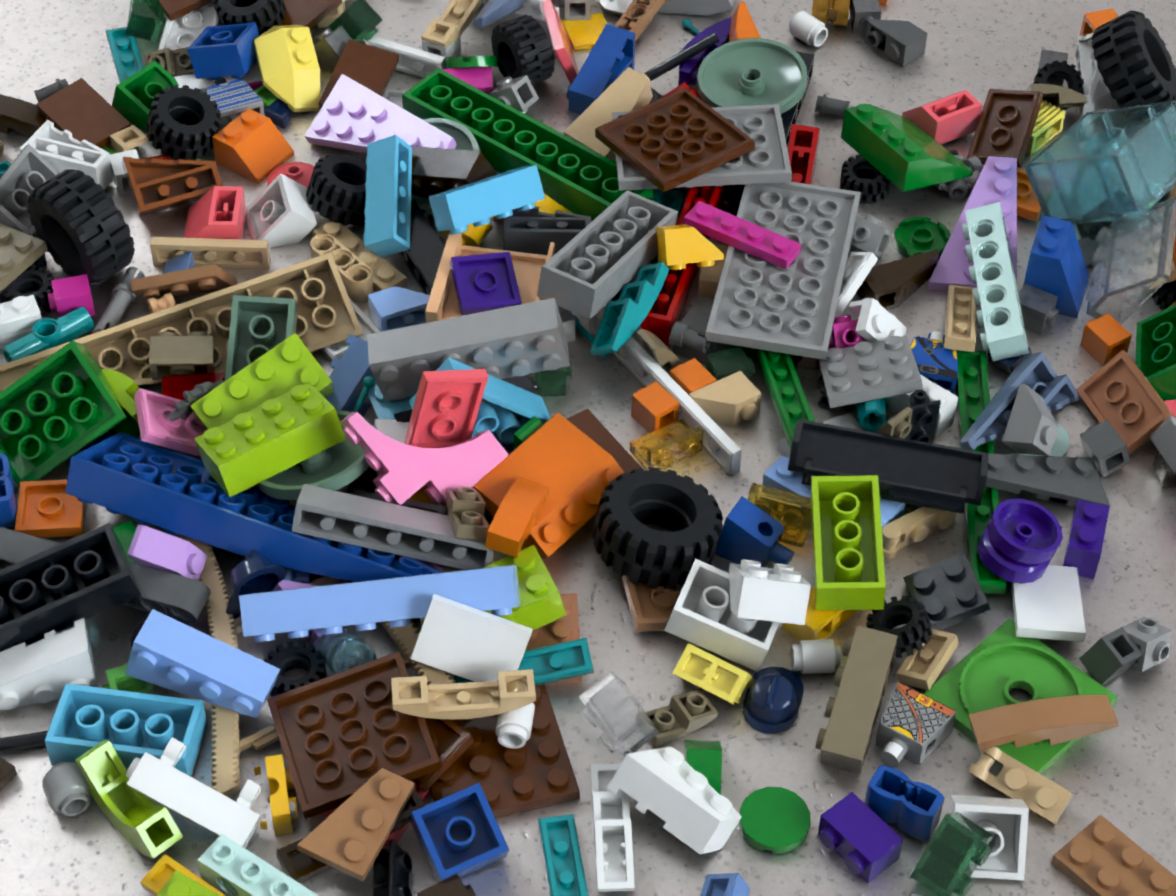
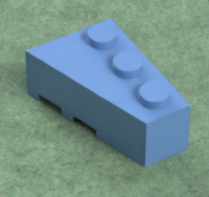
M350 334L345 341L349 347L342 358H334L330 364L331 368L334 369L329 376L333 382L334 393L326 399L336 410L353 412L364 387V378L367 376L374 378V375L369 366L367 341ZM368 394L359 411V414L363 417L367 409L372 405Z

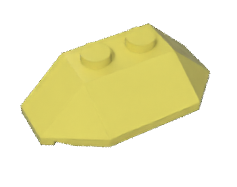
M274 25L254 39L253 45L263 85L277 98L288 104V107L293 112L320 111V67L309 27L303 25Z

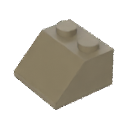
M160 332L158 336H151L149 366L152 380H162V377L214 373V337L207 336L205 332H191L189 336H176V333Z

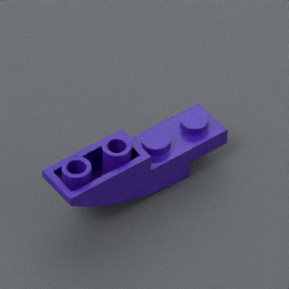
M732 17L706 28L681 50H685L712 33H715L719 39V42L679 65L678 86L684 82L691 89L694 85H698V69L704 58L714 49L729 42Z

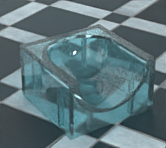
M1176 100L1087 112L1028 162L1024 168L1043 214L1070 221L1072 224L1140 218L1176 185Z

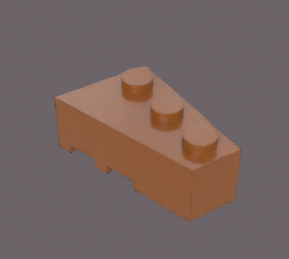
M123 157L122 166L139 217L197 201L214 186H223L215 161L160 160L159 158L137 159L132 157Z

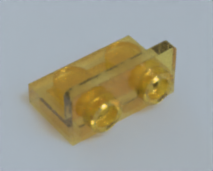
M680 419L631 441L629 451L646 471L650 467L659 468V470L666 469L672 464L687 457H692L702 451L704 431L700 426L691 429L683 419Z
M752 483L748 500L783 525L784 532L780 542L803 547L811 529L810 498Z

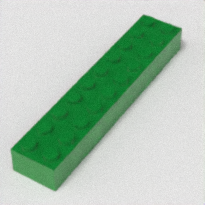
M439 68L402 94L403 109L418 118H445L459 122L467 127L476 138L482 154L495 171L503 173L519 167L537 165L544 194L573 214L591 217V222L627 191H619L616 162ZM653 189L630 191L653 201Z

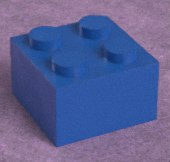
M256 22L206 27L187 49L196 79L207 78V80H216L223 76H231L232 78L245 76L249 69L257 62L253 45L254 39L259 36Z
M480 783L411 812L410 822L437 883L456 874L459 878H462L506 858L509 852L507 843Z

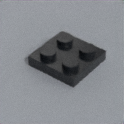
M965 552L903 577L911 598L914 597L918 600V603H923L931 629L942 630L991 610Z

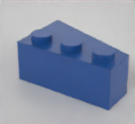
M606 24L575 80L568 87L566 94L567 99H569L568 111L581 115L628 67L634 70V32Z

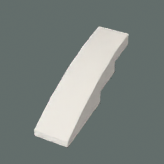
M591 764L597 892L635 890L629 795L621 789L616 794L607 788L620 764Z

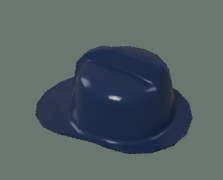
M251 550L245 559L237 564L230 573L233 594L228 602L226 613L233 614L234 619L240 617L239 595L273 591L275 586L284 580L286 576L285 568L280 565H273L270 560L261 556L258 551Z
M768 667L761 669L754 674L753 678L755 681L751 688L747 689L743 702V714L746 722L753 729L762 733L776 734L785 731L793 725L802 701L804 685L798 675L786 668Z

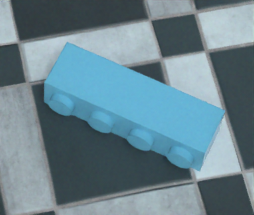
M393 135L367 144L366 203L364 209L365 233L363 240L364 247L381 258L410 249L412 146L397 135Z
M537 165L519 167L429 197L437 231L450 230L451 235L467 231V225L472 223L474 227L488 224L491 222L490 217L496 216V219L512 216V210L518 208L519 212L535 208L534 202L545 199Z

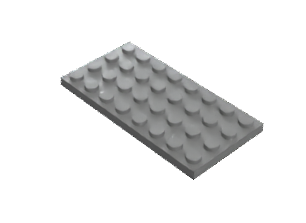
M798 182L745 185L737 217L800 243L801 253L787 269H783L729 245L706 328L705 338H707V341L826 360L861 192Z

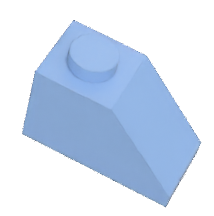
M397 286L368 294L369 316L381 332L426 323L425 310L430 295Z

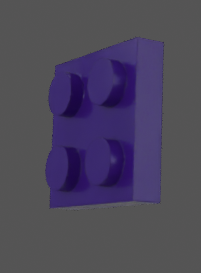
M510 252L451 257L450 267L461 315L522 304Z

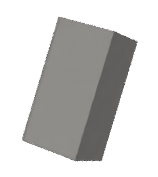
M29 144L25 146L0 178V223L32 235L36 229L31 224L29 219L31 216L27 211L29 195L34 189L58 175L59 172Z

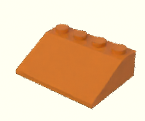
M556 413L472 488L481 494L486 503L485 507L494 517L505 495L518 477L549 487L548 494L529 537L524 541L521 548L523 550L534 545L543 560L551 556L597 513L600 498L605 487L625 472L611 454L561 414Z

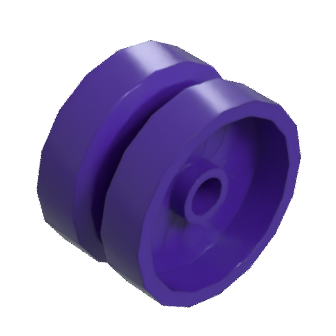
M1020 498L1008 499L997 505L978 542V554L983 564L993 574L1002 579L1020 584L1031 583L1043 576L1063 539L1062 527L1056 517L1045 507L1033 501Z

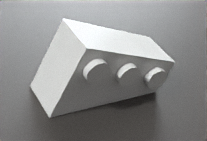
M49 120L19 149L21 153L25 146L29 144L59 173L67 169L80 170L85 175L92 177L94 182L100 184L104 190L112 182L109 152L86 140L80 142L74 139L70 131L64 130L62 132L54 128V123Z
M84 618L74 621V628L59 634L55 630L45 633V639L29 646L23 642L0 652V710H12L16 707L58 700L61 698L66 683L98 687L93 652Z
M671 746L626 754L607 786L616 794L621 789L638 801L635 808L643 814L648 809L666 822L663 826L665 830L700 855L722 850L742 818L732 807L730 800L716 792L708 784L707 778L700 772L695 771L684 760L682 753Z

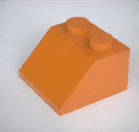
M250 108L212 136L215 162L257 184L264 180L273 169L282 165L294 155V150L271 119Z

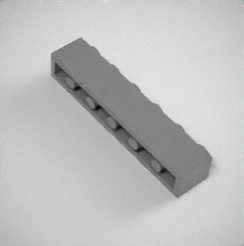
M303 484L296 503L292 532L464 570L479 569L492 563L494 550L485 547L486 540L456 538L447 515Z

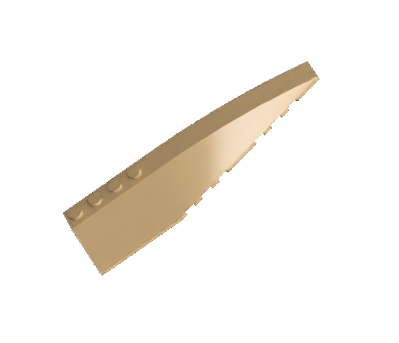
M329 252L73 341L87 348L100 369H110L123 373L140 387L162 384V380H152L149 366L151 336H158L160 332L176 333V336H189L191 332H205L207 336H213L214 373H226L233 295L295 299L298 309L296 334L310 353L345 342L350 334L356 337L362 336L363 332L332 253ZM69 342L0 365V392Z

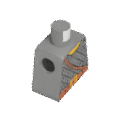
M897 682L878 726L876 742L879 746L883 747L880 753L881 760L891 767H897L903 758L914 764H921L952 733L957 711Z

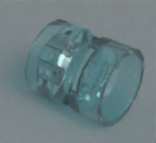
M347 629L342 630V633L331 634L325 640L322 648L325 664L334 674L377 659L374 650L356 632Z

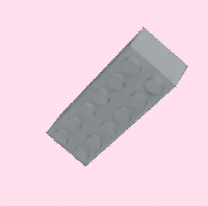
M628 190L625 191L541 267L537 297L544 300L555 298L557 306L574 312L580 317L591 319L623 288L624 284H628L638 274L640 267L646 266L658 255L656 227L676 225L678 211Z
M555 298L367 334L369 366L384 401L401 400L414 396L418 391L423 371H436L448 357L475 369H485L487 374L499 379L525 376L530 373L556 370L561 367L570 366L566 334Z

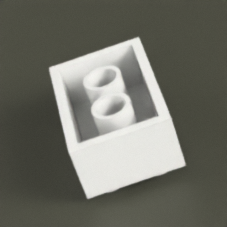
M695 559L664 631L758 672L780 622L737 618L730 610L729 573Z

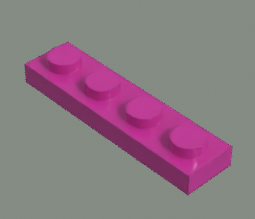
M698 201L684 217V224L694 227L700 233L783 269H787L801 253L800 243L701 201Z

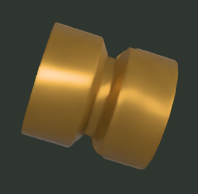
M813 0L812 16L824 24L829 21L833 26L847 27L850 0Z

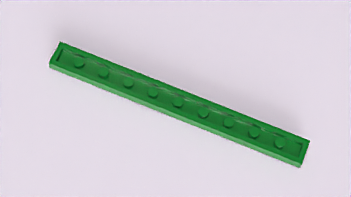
M957 350L958 378L956 395L958 397L957 408L960 440L990 402L986 351L975 350V352ZM994 440L977 446L973 451L995 454ZM985 487L981 506L965 503L969 563L984 593L1004 594L1006 580L993 574L983 564L978 554V542L999 504L998 489Z

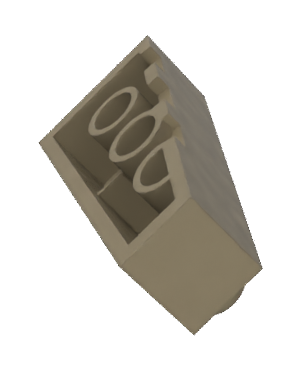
M857 625L854 637L847 636L843 650V656L848 657L845 667L839 666L837 669L834 686L839 687L836 698L829 697L825 711V717L830 718L827 729L820 728L815 748L821 750L820 763L861 774L873 734L872 726L876 724L882 702L881 696L885 695L889 674L894 666L898 635Z

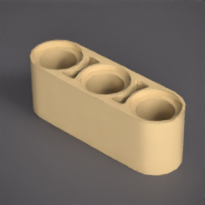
M318 234L311 238V259L331 252L349 298L354 303L368 302V294L374 293L371 268L333 236Z

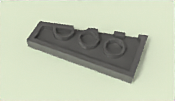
M988 454V471L985 487L1016 494L1024 490L1032 493L1038 499L1047 501L1050 497L1066 500V505L1074 507L1076 506L1077 499L1110 506L1092 458Z

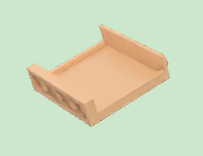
M449 231L425 310L426 323L463 316L460 313L451 272V257L510 252L521 302L525 304L544 300L537 297L541 267L555 255V243L550 242L547 255L462 245V233L451 235Z

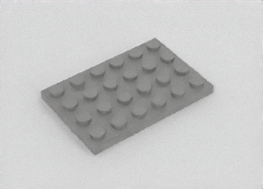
M779 104L712 107V109L755 141V149L674 188L791 182L792 171ZM612 112V121L630 112ZM615 153L619 191L658 189Z

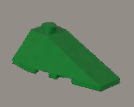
M153 61L116 86L112 107L132 125L146 132V124L155 95L157 93L160 94L164 88L170 90L171 86L177 85L179 87V84L159 63ZM177 121L178 123H181V124H184V125H190V124H188V123H186V122H183V121Z

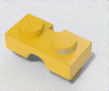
M283 754L266 756L265 762L267 779L269 780V796L275 836L293 834L291 819L298 818L296 797L289 798L288 789H294L289 769L285 768ZM260 765L254 767L255 776L261 775ZM266 820L260 821L261 829L268 830Z

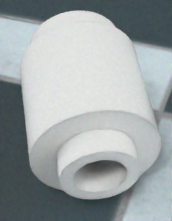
M806 11L796 13L789 22L790 33L809 46H821L827 39L828 29L825 27V24Z
M833 639L800 640L799 644H791L790 658L792 671H800L801 674L834 673L835 667L841 666V648L839 645H834Z
M534 703L513 711L498 714L495 732L498 736V742L502 746L518 749L523 747L526 741L529 740L535 711Z

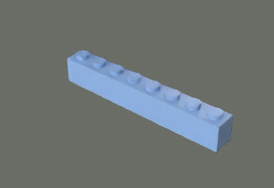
M515 564L239 595L243 637L254 636V642L275 640V633L288 632V638L309 636L308 630L321 629L322 635L342 633V626L355 625L356 631L376 629V622L389 621L390 627L410 625V619L423 617L424 621L434 594L481 611L491 610L492 614L496 616L513 614L512 608L521 606L517 566Z

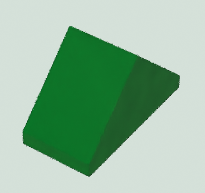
M685 740V761L695 771L703 774L707 778L708 784L721 795L722 747L720 741Z

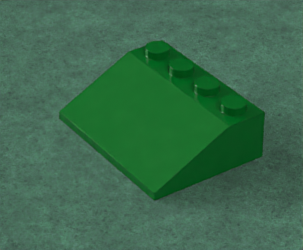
M859 104L856 107L845 109L841 139L902 192L972 176L973 171L911 119L870 104Z
M73 340L0 392V453H4L8 458L13 479L19 489L20 482L40 481L126 418L102 370L84 345Z

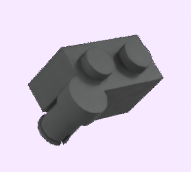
M699 295L693 305L689 304L687 306L683 320L681 322L676 321L669 337V343L673 345L674 354L690 360L695 358L704 365L708 363L720 344L707 341V338H705L714 302L713 299Z

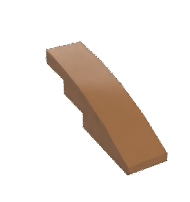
M1107 694L1038 699L1000 706L968 715L980 751L1013 742L1015 748H1019L1047 739L1050 746L1119 727Z

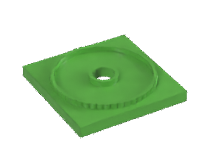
M1007 619L932 685L929 691L927 690L923 693L957 711L953 727L976 744L968 715L1000 706L1021 703V701L1013 699L1009 694V690L1014 688L1028 691L1032 696V699L1029 701L1073 695L1107 694L1113 707L1118 697L1037 638L1016 637L1015 622L1011 619ZM1079 738L1050 746L1047 739L1019 748H1015L1013 742L995 747L1042 774Z

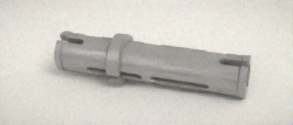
M127 268L121 283L114 287L112 291L113 297L93 329L92 334L118 325L128 305L132 304L137 296L136 293L132 292L131 280L145 277L141 270L134 277L138 268Z

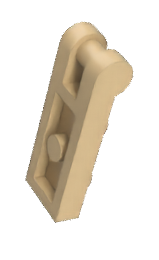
M923 506L886 524L882 528L884 559H894L897 557L899 549L913 542H920L927 535L939 529L948 528L954 522L956 512Z
M997 747L980 751L983 754L977 764L972 763L968 770L971 776L1009 799H1022L1028 806L1029 811L1054 826L1056 825L1073 797L1072 792L1012 758ZM994 762L1003 766L997 777L988 772Z

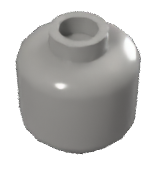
M63 761L55 764L42 780V788L48 804L56 813L66 816L78 815L84 812L93 800L89 790L91 787L76 762Z

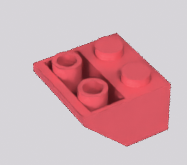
M967 90L905 111L902 113V116L911 119L942 145L976 131L982 111V104Z
M214 186L189 207L183 238L242 239L246 219L243 187Z

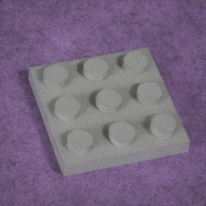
M890 336L885 340L871 343L860 342L855 346L841 349L829 348L826 360L818 359L830 408L923 390L922 379L907 336Z

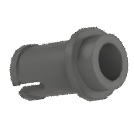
M58 78L55 83L35 90L34 93L38 103L68 86L69 84L66 79L60 80Z
M827 94L817 97L815 112H819L821 116L825 113L844 117L845 109L849 108L850 101L826 97Z

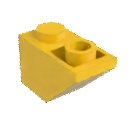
M681 224L656 227L658 263L663 262L668 266L669 270L685 269L687 263H697L698 267L715 265V260H724V253L692 226Z

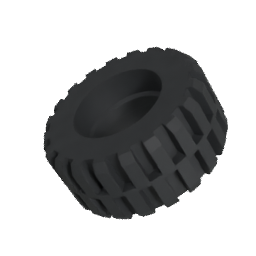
M1128 11L1096 28L1091 38L1093 40L1091 42L1094 49L1093 55L1106 87H1108L1112 98L1116 100L1117 105L1124 111L1125 115L1133 120H1144L1176 104L1175 65H1173L1171 55L1167 51L1163 39L1160 38L1156 28L1152 26L1151 21L1145 18L1142 12Z
M67 169L30 193L27 200V211L31 216L29 219L36 229L35 233L38 238L45 241L48 248L47 252L51 254L55 263L60 265L68 276L73 277L87 274L89 286H97L131 263L135 252L133 237L130 236L131 231L123 219L124 216L115 206L113 199L104 192L103 187L100 184H96L94 179L89 175H85L84 172Z
M651 467L647 471H643L642 468L634 469L630 474L625 472L619 475L605 487L600 498L593 527V544L607 567L612 566L615 574L620 577L623 575L628 576L629 581L636 585L643 583L647 584V588L664 586L665 589H672L677 584H680L682 587L695 559L709 565L712 564L723 528V516L713 495H708V490L702 484H695L693 478L687 475L682 477L677 475L676 471L669 469L667 472ZM644 524L659 525L672 532L655 530Z

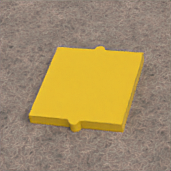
M602 13L592 14L591 20H561L574 51L593 48L607 24Z

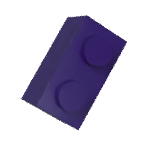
M1077 499L1070 525L1063 566L1077 567L1078 576L1094 579L1102 552L1110 506Z
M853 792L820 816L818 836L822 844L827 849L834 850L845 861L849 870L856 875L859 874L866 882H871L899 860L903 838Z

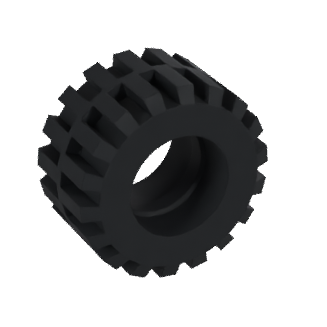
M213 0L214 8L222 25L256 22L259 36L274 25H282L281 20H284L286 16V6L283 0Z
M523 15L500 24L493 29L491 36L493 55L498 57V68L504 78L511 76L512 79L527 75L531 84L534 85L552 76L555 69L552 45L543 27L532 16Z
M174 85L171 86L170 90L164 88L160 94L157 93L155 95L146 124V132H148V140L153 141L152 146L156 150L160 149L161 154L164 156L170 155L174 160H178V158L190 160L192 157L197 160L201 158V155L206 156L209 153L210 149L213 148L212 136L218 133L221 113L217 109V103L210 101L211 96L207 93L202 94L200 89H190L187 85H183L182 88ZM177 121H183V122H186V123H188V124H190V125H184V124L178 123Z
M330 154L326 155L325 158L321 157L318 159L306 191L307 202L312 205L311 208L315 212H319L322 217L336 223L339 222L344 225L365 224L364 209L366 203L365 183L367 170L365 161L342 154H336L335 156Z

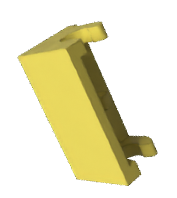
M690 643L687 644L672 673L733 705L734 703L740 705L743 702L741 696L744 689L751 688L755 681L748 672Z

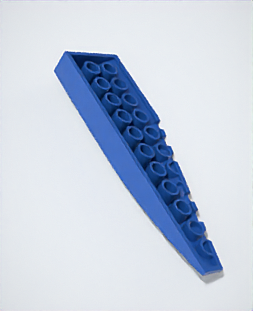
M119 432L72 456L70 460L66 494L77 497L83 503H94L103 506L108 512L131 516L139 523L164 528V531L169 534H181L243 556H247L251 550H256L261 556H264L275 565L356 582L441 573L413 558L402 557L399 559L395 557V554L292 532L296 506L289 505V500L270 497L261 492L256 485L230 498L206 470L202 460L166 447L141 441L140 438L123 432Z

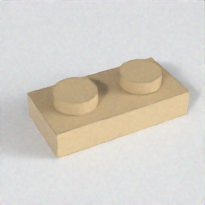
M932 629V636H929L930 641L928 644L922 643L923 649L920 651L916 648L912 649L913 655L907 656L897 671L898 682L929 691L958 647L957 635Z

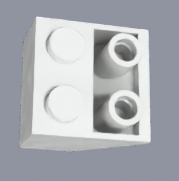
M746 559L741 560L740 564L730 563V610L737 618L805 625L811 585L802 577L801 573L794 571L793 566L776 563L773 568L761 567V563L758 561Z

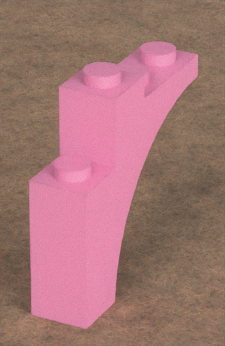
M358 412L350 413L341 421L345 427L343 433L353 445L359 444L366 452L364 459L375 471L380 469L382 472L373 480V483L378 487L375 489V493L382 501L402 505L421 487L426 485L428 488L425 489L428 497L435 504L441 503V505L447 506V489L457 490L458 487L472 488L509 455L490 430L480 431L475 436L453 446L422 448L407 445L387 437L370 425Z

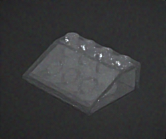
M1175 197L1116 218L1108 227L1104 226L1101 228L1095 240L1097 242V249L1092 258L1094 267L1089 277L1091 286L1086 296V300H1088L1086 314L1097 319L1109 313L1122 325L1170 278L1176 232Z

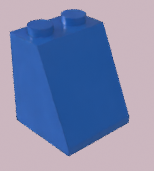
M1042 215L1030 252L1024 284L1058 296L1055 309L1059 310L1058 314L1077 319L1090 276L1073 224L1070 221Z

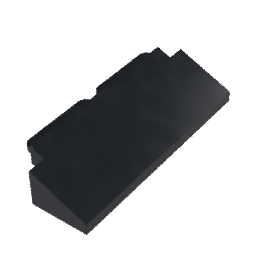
M798 419L792 441L788 470L803 473L801 484L810 486L811 476L878 475L880 499L963 514L965 503L981 506L987 480L989 453Z

